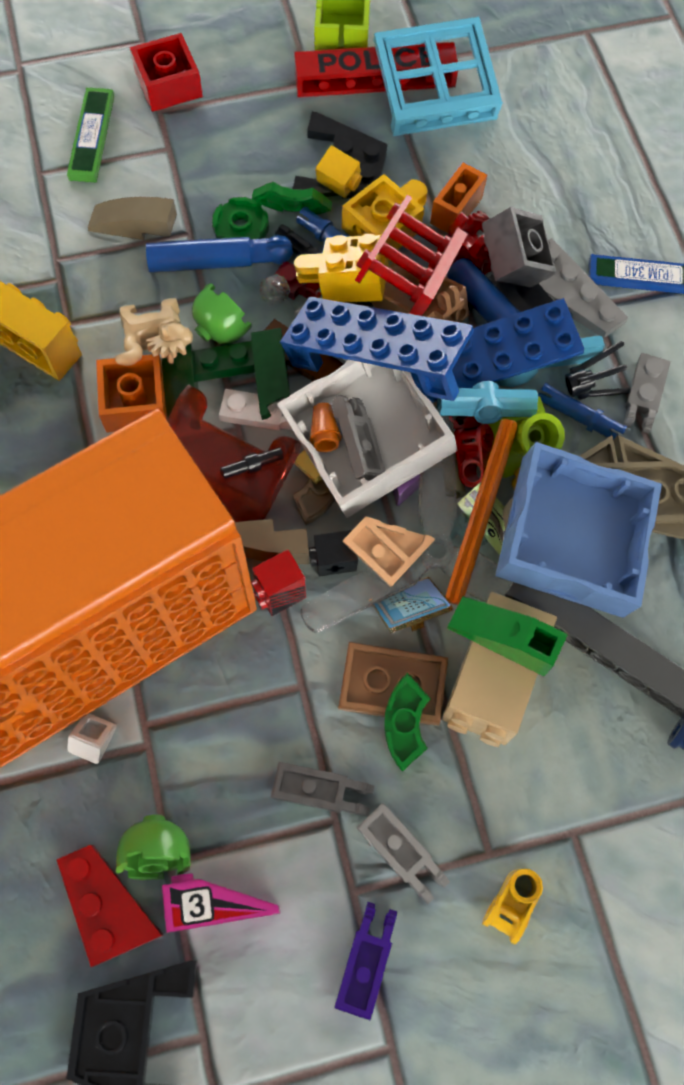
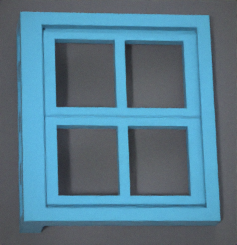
M480 17L374 33L373 41L392 113L391 130L393 136L496 120L498 118L503 102ZM468 36L474 60L441 65L435 41ZM424 43L430 67L397 72L391 48ZM477 68L483 91L450 97L444 73ZM433 75L439 99L405 104L399 80Z

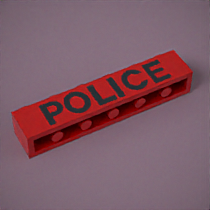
M454 42L436 43L441 65L458 62ZM425 44L391 48L397 72L430 67ZM375 47L294 52L298 98L386 92ZM458 71L444 73L447 88L456 87ZM433 75L399 80L402 91L436 89Z

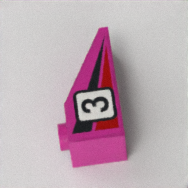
M193 873L172 876V884L162 885L166 933L281 914L279 905L201 879L194 880Z

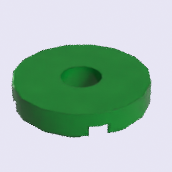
M248 197L228 199L229 202L224 205L221 203L212 215V227L216 238L249 236L250 239H263L269 231V219L266 210L262 208L261 204ZM239 219L247 221V223L243 226H237L234 224V222Z

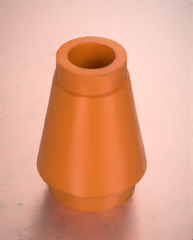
M325 402L318 403L313 407L310 443L316 451H334L339 447L342 436L334 418L332 406Z

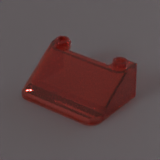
M188 384L180 393L167 420L168 424L234 522L265 520L300 453L301 443L292 437L280 436L273 440L268 451L280 447L284 459L262 466L260 471L251 474L245 472L223 479L220 467L240 461L245 455L254 452L258 455L266 451L203 420L202 418L208 405L207 398L203 392Z

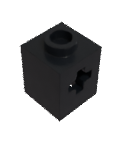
M352 530L314 535V547H308L311 567L317 566L319 577L357 571V555L342 542Z

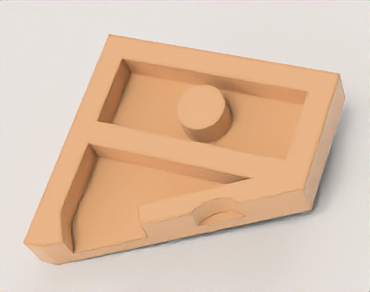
M365 516L342 542L385 583L392 587L435 539L429 535L406 530V528L382 523L380 520Z

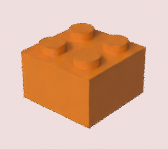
M152 354L142 355V358L137 363L129 366L118 364L115 358L96 360L98 411L106 433L115 432L157 408L168 422L162 363L159 354L157 356H152Z

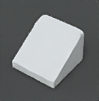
M90 713L80 719L69 734L68 752L98 764L110 743L117 725Z

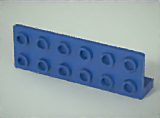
M309 297L280 343L293 367L318 372L323 364L319 354L406 371L417 374L426 396L454 401L459 393V388L452 369L474 330L471 324Z
M562 298L474 327L473 334L452 370L458 388H473L474 385L482 381L498 382L584 353V346L566 301ZM411 373L417 388L424 394L417 374ZM426 396L432 403L437 402L436 397Z

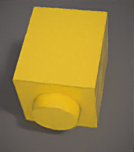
M330 145L315 168L317 182L344 198L347 197L351 190L355 191L362 179L360 162Z

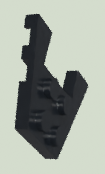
M312 111L307 129V138L333 142L335 148L360 162L362 179L355 191L351 190L346 198L342 197V199L353 198L382 176L388 144ZM295 176L292 189L304 190L315 188L325 197L340 196L317 182V179Z
M198 960L187 961L78 993L66 1079L79 1085H164L145 1083L154 997L193 998Z

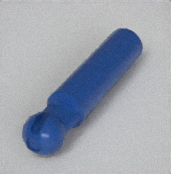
M275 235L271 238L250 239L248 236L146 243V258L150 273L251 267L254 263L270 262L281 265L293 255L292 243L283 235Z
M459 259L449 269L448 278L466 286L467 301L487 323L520 313L470 259Z

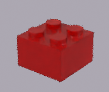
M182 33L130 47L135 74L152 112L203 97L200 73Z

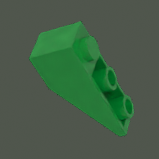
M462 596L447 626V629L543 677L553 668L568 634L536 618Z

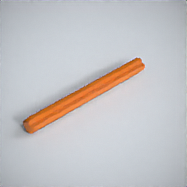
M502 419L500 421L446 591L445 599L455 605L459 604L462 596L465 597L516 435L517 423L513 420Z

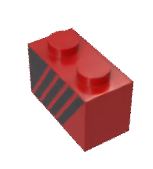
M289 549L252 568L254 580L251 581L255 600L260 609L267 608L271 616L306 598L305 576Z

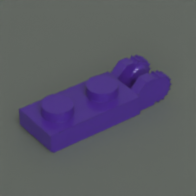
M367 902L359 931L356 930L334 1005L335 1009L369 1021L372 1018L393 943L390 942L398 913V911L389 909L384 919L381 938L369 935V927L376 912V904Z

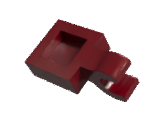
M287 261L283 262L269 280L271 289L292 300H295L298 295L306 299L309 297L320 298L322 296V293L318 291L320 283H299L295 266Z

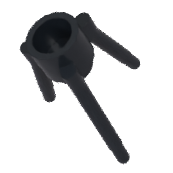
M623 341L612 345L584 363L569 369L570 373L565 374V383L571 397L577 396L579 400L588 397L630 393V388L591 390V388L596 386V380L625 371L627 369L625 364L595 374L591 370L585 371V369L623 347Z

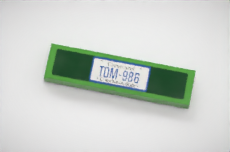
M86 87L67 171L69 181L97 183L115 98L113 89Z

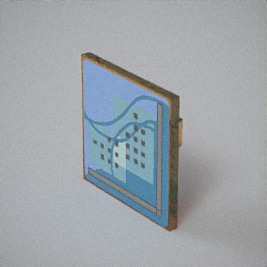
M429 577L369 598L370 604L390 633L407 627H411L412 632L424 628V621L454 610L452 604Z

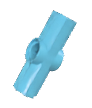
M482 381L474 385L473 388H459V393L454 401L437 398V411L441 416H474L479 423L492 424L502 417H532L538 410L537 390L499 389L498 384L493 381Z

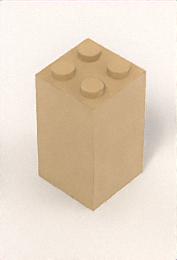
M492 591L486 601L487 604L536 618L554 627L557 619L555 615ZM470 640L441 720L448 722L447 727L456 732L466 734L467 731L480 735V740L488 745L499 747L500 744L506 745L519 731L538 674Z

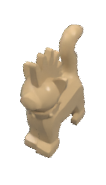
M176 298L162 300L160 312L142 315L132 314L137 312L135 305L120 307V318L125 334L123 344L126 352L115 357V361L118 364L129 366L137 363L142 358L143 350L146 349L152 352V356L161 354L162 359L167 357L169 363L174 362L177 353L187 354L185 347L192 343L193 335L189 328L181 324L179 319L180 309Z

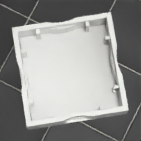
M347 360L335 372L311 382L277 403L283 416L346 518L457 451L455 436L432 402L417 388L410 372ZM338 395L346 396L348 400L352 399V397L360 398L371 420L386 471L372 480H365V478L355 479L338 419H336L342 436L339 447L331 452L316 451L310 443L314 405L322 402L332 405L333 398Z

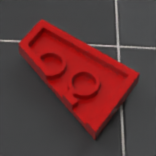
M88 845L56 859L91 968L164 936L94 845Z

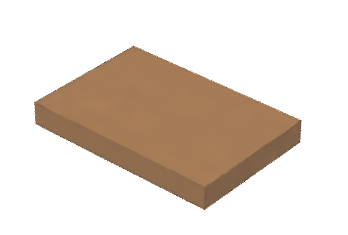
M349 642L338 710L385 717L386 706L394 687L408 672L431 698L422 710L419 723L439 726L448 657Z

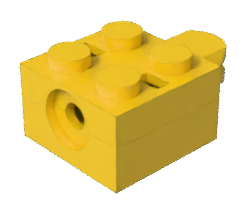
M383 174L342 205L341 228L351 237L365 234L382 235L390 223V220L386 217L394 203L397 202L401 205L407 194L412 199L405 212L423 223L425 209L423 206L426 205L427 187L423 182L412 179L400 188ZM397 222L395 227H397L401 231L405 232L412 238L417 235L401 223ZM389 237L386 240L387 244L397 250L402 247Z
M365 234L353 237L338 235L326 238L322 254H302L295 259L294 266L297 280L299 283H320L322 299L339 302L382 301L386 283L384 279L368 270L361 283L355 281L361 270L356 266L365 249L370 252L373 250L381 235ZM378 253L375 259L388 267V259Z

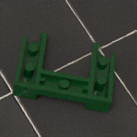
M281 328L252 332L251 341L193 350L190 343L185 347L187 354L177 353L173 363H169L167 357L163 358V383L169 423L174 425L175 417L179 416L191 419L189 425L191 430H201L198 382L254 372L262 420L270 418L271 413L267 407L281 398L285 399L291 395L287 357L280 343L283 338Z

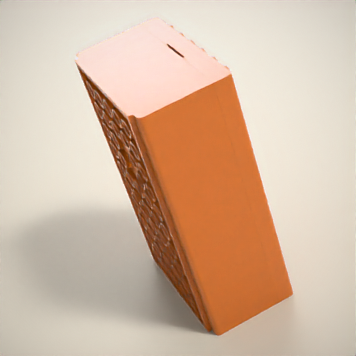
M158 408L0 495V768L257 610L242 539L236 530V525Z

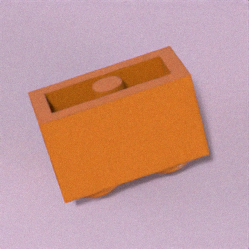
M463 162L434 199L430 224L448 233L449 226L460 213H464L466 216L471 214L483 198L488 175Z

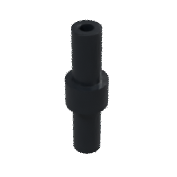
M280 447L258 455L254 452L243 456L240 461L220 467V472L223 479L245 472L251 474L260 471L262 466L284 459Z

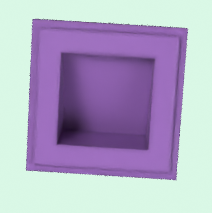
M425 471L392 490L396 506L402 504L423 485Z

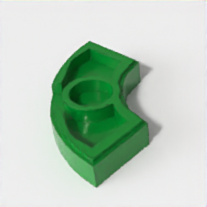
M272 181L254 189L252 194L254 201L280 212H283V209L289 212H299L302 208L308 207L317 215L329 212L332 209V201L315 188L304 190L291 189Z
M408 672L394 687L386 706L384 730L388 749L402 772L428 749L421 737L419 722L422 710L431 698Z

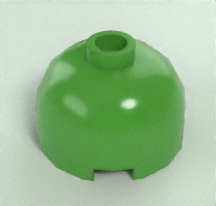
M208 283L197 295L192 306L193 319L198 325L194 330L206 342L210 339L218 344L237 342L252 328V324L248 321L246 323L242 321L241 318L245 313L226 293L222 292L218 296L213 291L215 286L212 283Z
M153 814L145 816L143 821L135 823L127 829L119 840L116 857V873L118 874L123 872V870H127L128 878L160 880L164 879V871L177 869L178 875H182L190 870V845L185 832L175 823L165 820V817L162 815Z

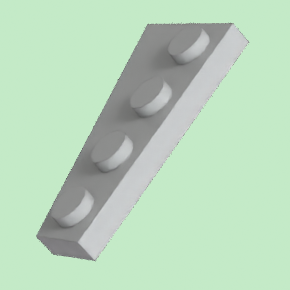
M552 238L549 239L556 273L554 276L539 283L554 301L564 298L569 311L573 314L572 318L597 335H602V338L623 326L628 319L624 312Z

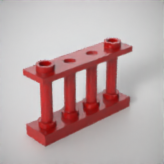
M407 194L401 205L397 202L394 203L386 217L390 220V223L373 250L370 252L365 249L356 266L361 270L355 281L361 283L367 271L370 270L410 296L409 300L414 304L408 314L422 316L437 294L467 233L457 228L452 237L448 235L443 237L405 212L412 199ZM397 222L438 247L437 252L435 253L395 227ZM388 237L428 262V268L426 269L387 244L386 240ZM378 253L420 280L419 285H415L375 259Z

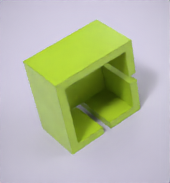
M317 0L314 25L315 50L368 47L370 0Z

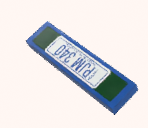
M594 254L590 256L588 276L597 285L684 294L683 263Z

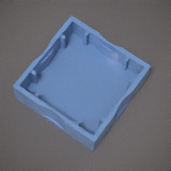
M535 442L521 461L495 576L622 618L626 617L642 606L649 564L648 544L656 522L662 484L619 469L601 467L580 456Z

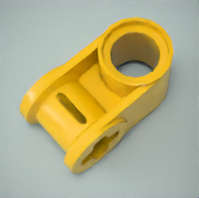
M515 869L507 875L498 894L489 905L482 920V925L486 927L493 926L509 936L511 943L517 944L542 894L543 884L540 876L530 869ZM521 875L527 876L532 885L531 892L525 897L520 896L515 890V881ZM500 914L506 917L507 919L511 920L512 924L502 919L500 917Z

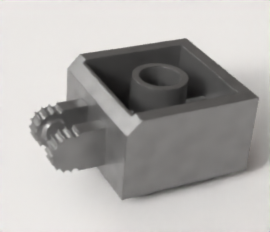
M509 207L482 223L484 243L488 248L491 272L495 277V281L532 287L555 275V261L551 255V244L547 239L542 215Z

